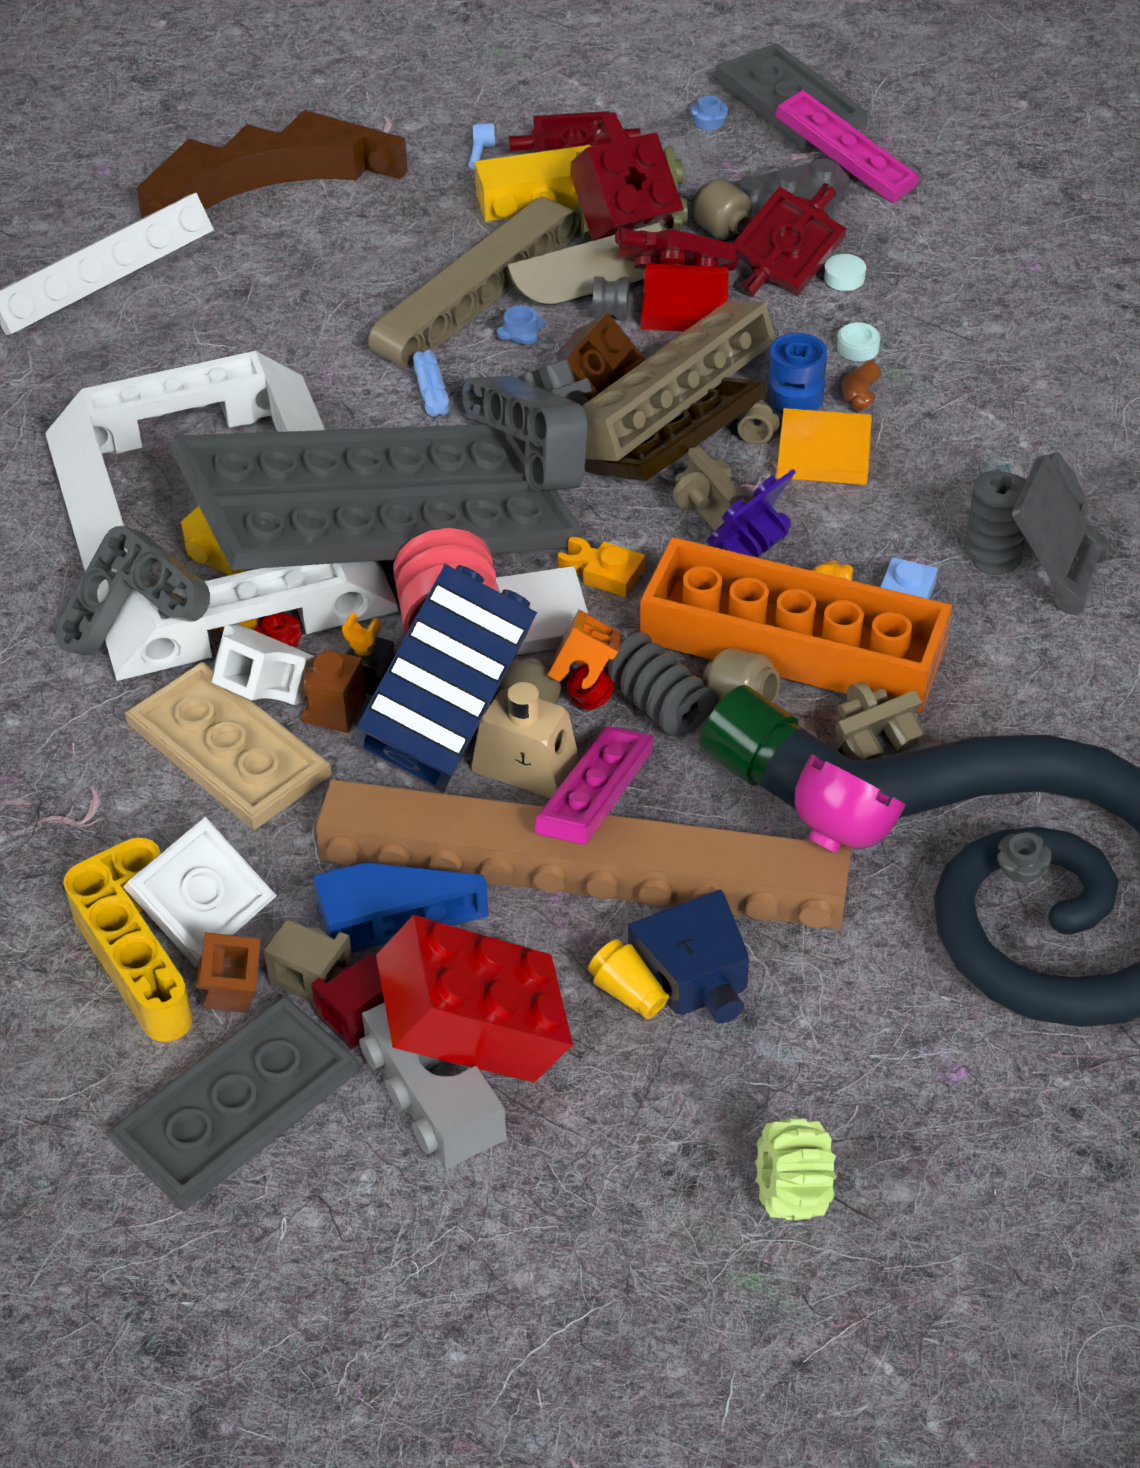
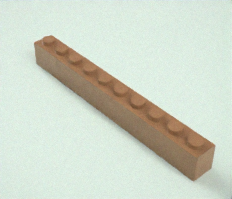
M332 779L316 824L320 859L340 865L375 863L484 875L486 882L497 886L512 885L540 889L550 893L564 892L587 895L602 900L617 899L639 902L655 907H675L721 889L725 894L733 915L751 917L760 921L775 920L805 924L813 928L842 929L852 849L841 845L836 854L814 841L607 815L588 843L583 845L535 834L536 817L543 809V806Z

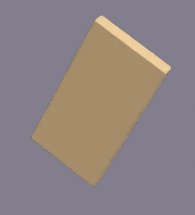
M201 662L126 711L127 725L254 831L332 776L331 766L328 761L250 699L212 683L214 670L204 662Z

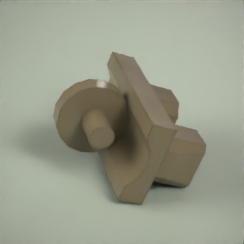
M701 447L690 448L687 454L689 459L688 466L685 472L679 473L675 478L676 486L673 491V499L684 510L696 508L715 531L725 523L722 516L734 503L740 499L748 503L755 497L747 486L736 487L731 482V468L724 460H712Z
M856 682L847 689L848 702L838 706V713L843 720L838 721L835 725L836 735L828 738L825 743L838 752L843 751L847 757L854 760L881 758L885 752L876 737L886 733L896 752L906 751L918 745L925 735L915 714L923 702L916 690L888 701L887 693L883 688L871 691L864 682Z

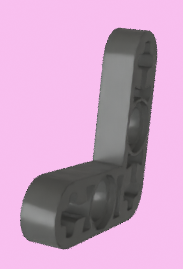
M115 526L104 536L61 615L56 627L57 642L67 652L81 655L95 653L104 642L133 588L167 616L187 622L197 621L203 617L209 607V588L201 578L145 533L124 526ZM159 561L161 575L157 583L152 586L149 581V572L153 564ZM106 579L109 585V592L106 599L100 603L97 598V590L101 582ZM175 588L184 589V595L188 598L187 602L179 594L173 593Z

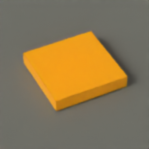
M784 408L777 478L780 479L790 470L794 469L796 473L792 480L867 485L872 415Z

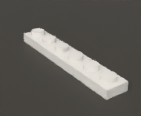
M197 193L190 194L0 289V325L5 335L13 334L213 231L212 224Z

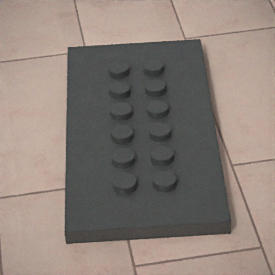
M487 424L176 435L173 438L171 452L232 570L395 560L399 550L412 538L429 530L443 528L467 530L483 539L491 553L568 548L570 537L583 539L584 531L556 490L537 492L529 487L525 477L526 445L523 440Z

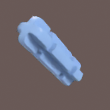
M426 350L423 353L417 351L413 355V367L415 374L418 376L417 381L422 398L426 402L424 404L426 412L432 417L438 414L445 416L450 410L448 405L449 398L444 390L445 385L440 368L437 365L436 355L431 350Z

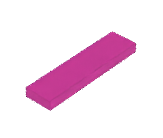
M804 90L778 105L775 114L778 119L889 202L894 203L917 186L920 178L918 174Z
M611 726L605 727L537 815L535 834L586 845L651 755L654 736Z

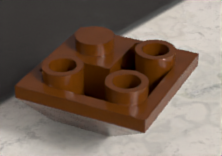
M609 312L576 330L555 353L558 361L568 359L575 382L588 378L592 391L584 393L589 401L646 360Z

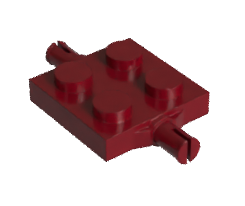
M610 112L533 116L532 135H510L509 151L533 150V153L586 145L593 146L595 136L591 124L599 116L609 114ZM640 128L623 129L630 138L641 135Z
M823 183L811 200L796 197L779 186L733 242V244L737 245L736 255L738 259L749 265L753 270L743 284L740 285V290L745 295L748 292V297L753 298L767 280L777 283L795 296H798L846 237V228L831 219L824 211L825 207L837 195L836 190L832 186L829 188V184Z
M619 227L615 233V242L619 245L618 258L634 261V267L645 270L647 263L726 267L729 271H733L738 264L736 244L674 229L648 232Z

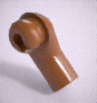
M866 361L848 374L841 383L840 389L847 403L850 401L853 408L858 412H861L875 401V395L868 389L871 384L881 377L880 368L875 362Z

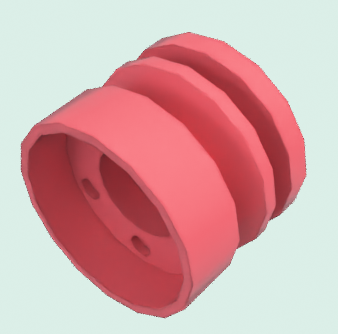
M443 528L429 530L418 535L399 550L393 564L405 636L444 564L454 569L458 565L468 567L484 578L483 584L500 592L499 586L496 583V572L493 566L491 551L483 539L467 530Z

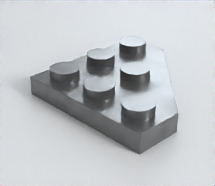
M829 158L818 159L813 163L792 168H781L778 171L759 176H748L730 183L751 198V220L779 186L796 197L811 200L822 184L827 183L829 188L832 186L837 192V195L824 209L832 219L836 213L837 204L840 200H844L849 192L850 178L836 161Z

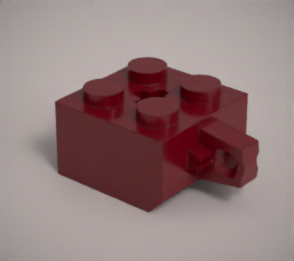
M616 112L599 116L591 124L595 136L593 146L585 148L572 160L570 176L593 241L615 235L619 227L634 230L660 223V226L663 227L683 211L684 208L657 132L630 138L628 133L624 132Z

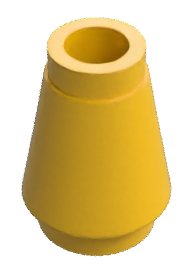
M619 939L612 940L594 956L588 966V971L594 976V985L636 1013H640L646 1020L654 1017L669 999V995L662 989V986L632 944L624 945Z

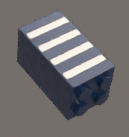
M444 564L359 721L354 740V746L442 792L448 786L537 614L536 611L529 608L530 602L520 594L507 589L500 593L483 584L484 578L476 571L462 565H458L454 569L447 564Z

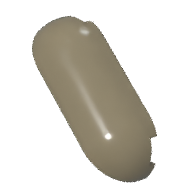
M660 223L634 229L636 231L645 230L648 232L662 231ZM615 235L506 265L510 279L516 289L526 298L541 304H556L592 294L595 276L604 277L607 281H616L620 277H627L629 283L643 279L645 271L635 268L634 261L618 258L619 245L615 242Z

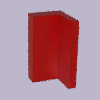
M647 263L644 271L641 330L685 332L723 303L728 302L729 269L726 267Z

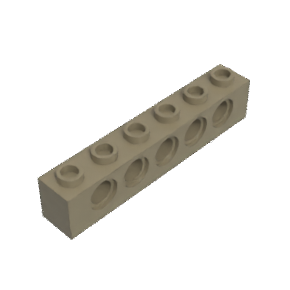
M766 302L723 303L582 406L587 418L585 459L619 461L659 431L664 425L680 415L683 410L688 409L692 403L705 396L709 389H714L721 384V380L724 377L729 378L771 346L776 338Z

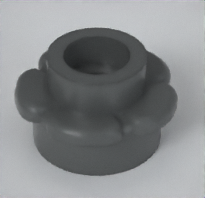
M1034 833L1009 834L998 845L1000 853L997 855V860L1003 873L1009 879L1027 883L1038 879L1043 873L1044 868L1050 865L1052 858L1050 848L1044 846L1043 839ZM1019 852H1027L1029 855H1022Z

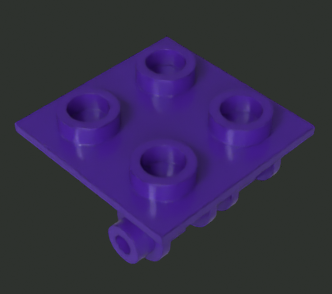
M792 469L778 480L773 475L770 476L754 491L753 496L755 498L748 503L743 499L734 503L722 516L725 523L719 526L708 537L706 542L711 547L759 558L761 553L767 552L778 541L788 535V529L791 527L790 519L784 513H777L772 506L796 471Z

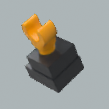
M351 612L342 626L343 636L350 643V647L345 654L362 658L366 694L374 696L396 655L394 641L377 637L381 631V623L377 618H374L368 629H365L357 622V614Z

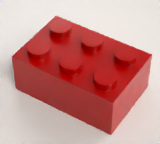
M412 915L376 955L392 1048L468 1067L477 1066L480 1070L534 1083L573 1046L552 954Z

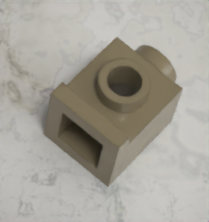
M288 919L280 929L276 928L270 933L263 950L270 984L313 1003L312 982L320 977L323 981L329 983L341 969L348 965H353L349 935L339 932L335 939H332L319 928L313 926L305 927Z

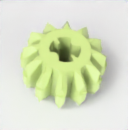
M787 1118V1120L766 1123L762 1131V1137L757 1141L758 1156L754 1162L757 1166L755 1182L759 1184L760 1188L759 1200L765 1206L770 1217L783 1218L784 1220H805L815 1216H824L829 1207V1202H832L834 1198L833 1180L837 1178L834 1172L836 1156L831 1152L832 1139L828 1132H825L820 1121H807L806 1118Z

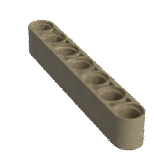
M543 196L537 198L380 318L371 329L368 338L369 349L373 353L404 368L413 367V355L417 351L422 353L426 350L434 351L514 287L506 267L507 264L558 251L574 239L580 226L579 213Z

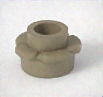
M756 402L754 406L737 417L739 421L736 426L740 437L744 441L758 445L770 440L773 432L778 430L780 422L778 415L772 413V408L769 405ZM754 419H759L761 422H756Z

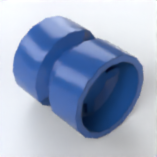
M789 333L773 341L770 347V375L768 376L767 399L772 409L783 414L784 408L817 411L821 407L824 398V375L827 364V347L821 339L806 333Z

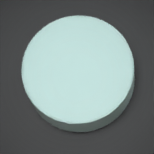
M838 254L830 257L825 262L824 281L828 286L840 291H851L863 285L866 264L861 258L851 254Z
M857 322L845 325L838 332L837 351L841 356L852 361L870 360L879 352L880 333L876 328L866 323Z

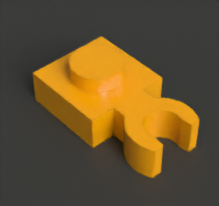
M579 537L569 538L568 554L559 552L557 555L558 568L575 566L577 574L583 573V584L625 598L646 568L645 554L603 541L598 549L590 547L586 540Z

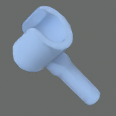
M494 123L473 125L474 144L468 163L469 168L475 169L474 161L480 160L483 147H495Z

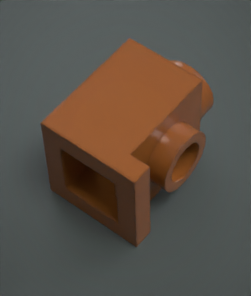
M325 649L323 653L314 659L313 667L307 670L303 681V694L308 697V704L301 715L302 722L349 733L366 700L361 657Z
M205 932L202 955L199 956L195 988L205 990L203 1008L239 1013L248 1012L256 992L261 939Z

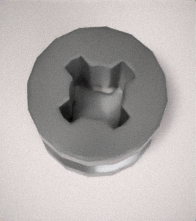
M600 276L594 277L593 319H597L609 312L610 315H614L618 320H627L629 279L627 277H620L616 281H607L604 277Z

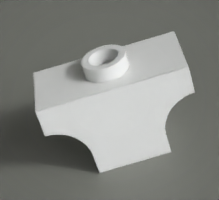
M238 623L225 624L213 668L215 671L212 683L250 700L268 698L284 701L292 705L304 703L305 699L302 689L305 674L310 667H313V661L316 657Z

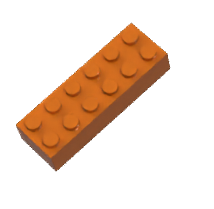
M672 537L640 600V632L650 635L652 642L659 643L663 648L714 660L722 650L728 648L762 653L771 659L780 678L847 694V689L850 685L859 681L868 685L871 691L883 688L887 693L888 701L916 690L923 702L917 712L922 713L947 646L953 605Z

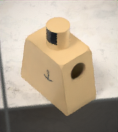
M518 682L509 689L500 690L480 721L471 766L472 772L551 798L580 761L569 712L563 706L539 699L538 688L529 682Z

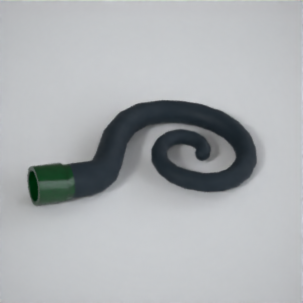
M741 685L728 692L716 705L706 721L699 742L701 751L750 785H761L794 809H796L795 788L800 774L812 754L824 763L827 761L880 789L882 794L890 797L886 806H889L893 797L906 804L899 818L983 795L1046 792L1089 800L1124 819L1140 834V768L1106 748L1055 736L973 737L900 755L868 760H854L842 755L801 728L797 718L749 686ZM1037 826L1000 830L972 841L946 864L933 897L937 933L957 970L989 999L1028 1019L1076 1027L1126 1023L1140 1017V962L1108 975L1067 977L1037 973L1013 962L990 943L977 916L974 899L979 886L992 872L1001 869L997 860V855L1000 853L998 849L1000 841L1009 834L1031 832L1040 836L1043 839V845L1050 848L1052 855L1050 864L1062 866L1076 874L1083 886L1082 894L1075 899L1060 901L1051 907L1048 916L1050 926L1058 933L1072 935L1092 929L1114 909L1119 879L1100 848L1071 832ZM1019 852L1022 855H1029L1027 852Z

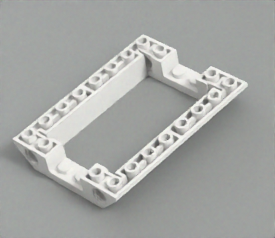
M257 351L81 389L45 434L84 570L86 571L107 532L115 526H124L102 454L107 452L121 454L129 450L143 448L137 420L159 417L167 413L194 407H204L208 404L220 402L229 428L255 423L259 418L272 416L277 432L325 430L303 376ZM380 561L259 568L204 581L209 588L210 604L203 617L194 622H187L167 616L133 588L107 634L105 643L116 681L212 658L207 630L223 627L225 624L231 625L297 609L305 633L310 634L342 626L351 612L357 614L358 622L398 612V604ZM106 579L101 582L97 590V598L100 603L106 599L109 592V585ZM175 588L173 593L179 594L187 602L188 598L184 595V589Z

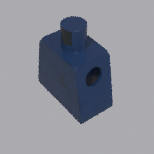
M721 889L628 924V944L633 945L662 986V989L669 995L666 1004L674 1013L685 1015L706 1006L715 1022L726 1023L735 1019L743 1011L744 1003L738 993L743 992L747 988L749 957L725 894Z

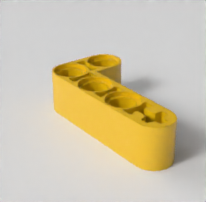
M133 838L76 864L66 873L63 884L75 924L145 1033L153 1040L171 1042L180 1039L189 1031L192 1026L193 1016L183 977L139 912L143 911L141 906L123 888L130 879L161 854L159 846L153 840Z

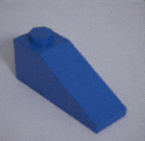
M361 863L349 867L336 868L313 876L317 907L325 933L332 939H335L339 932L349 935L352 953L387 944L412 915L450 926L489 916L487 883L484 875Z

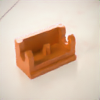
M578 609L553 655L547 676L560 682L569 672L570 665L574 661L580 666L587 663L589 673L583 678L582 688L587 689L591 687L598 679L608 659L614 660L619 650L621 631Z

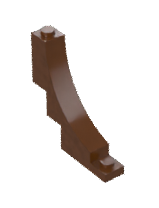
M303 110L281 133L246 124L222 148L188 139L136 188L141 218L193 193H197L205 210L235 195L279 183L314 179L356 181L366 170L401 179L408 172L406 142L404 137Z

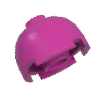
M812 754L805 764L795 788V807L798 816L804 823L813 828L808 839L836 854L841 845L859 850L872 847L880 842L894 827L906 804L894 797L889 806H886L890 797L882 794L880 789L827 761L824 763Z

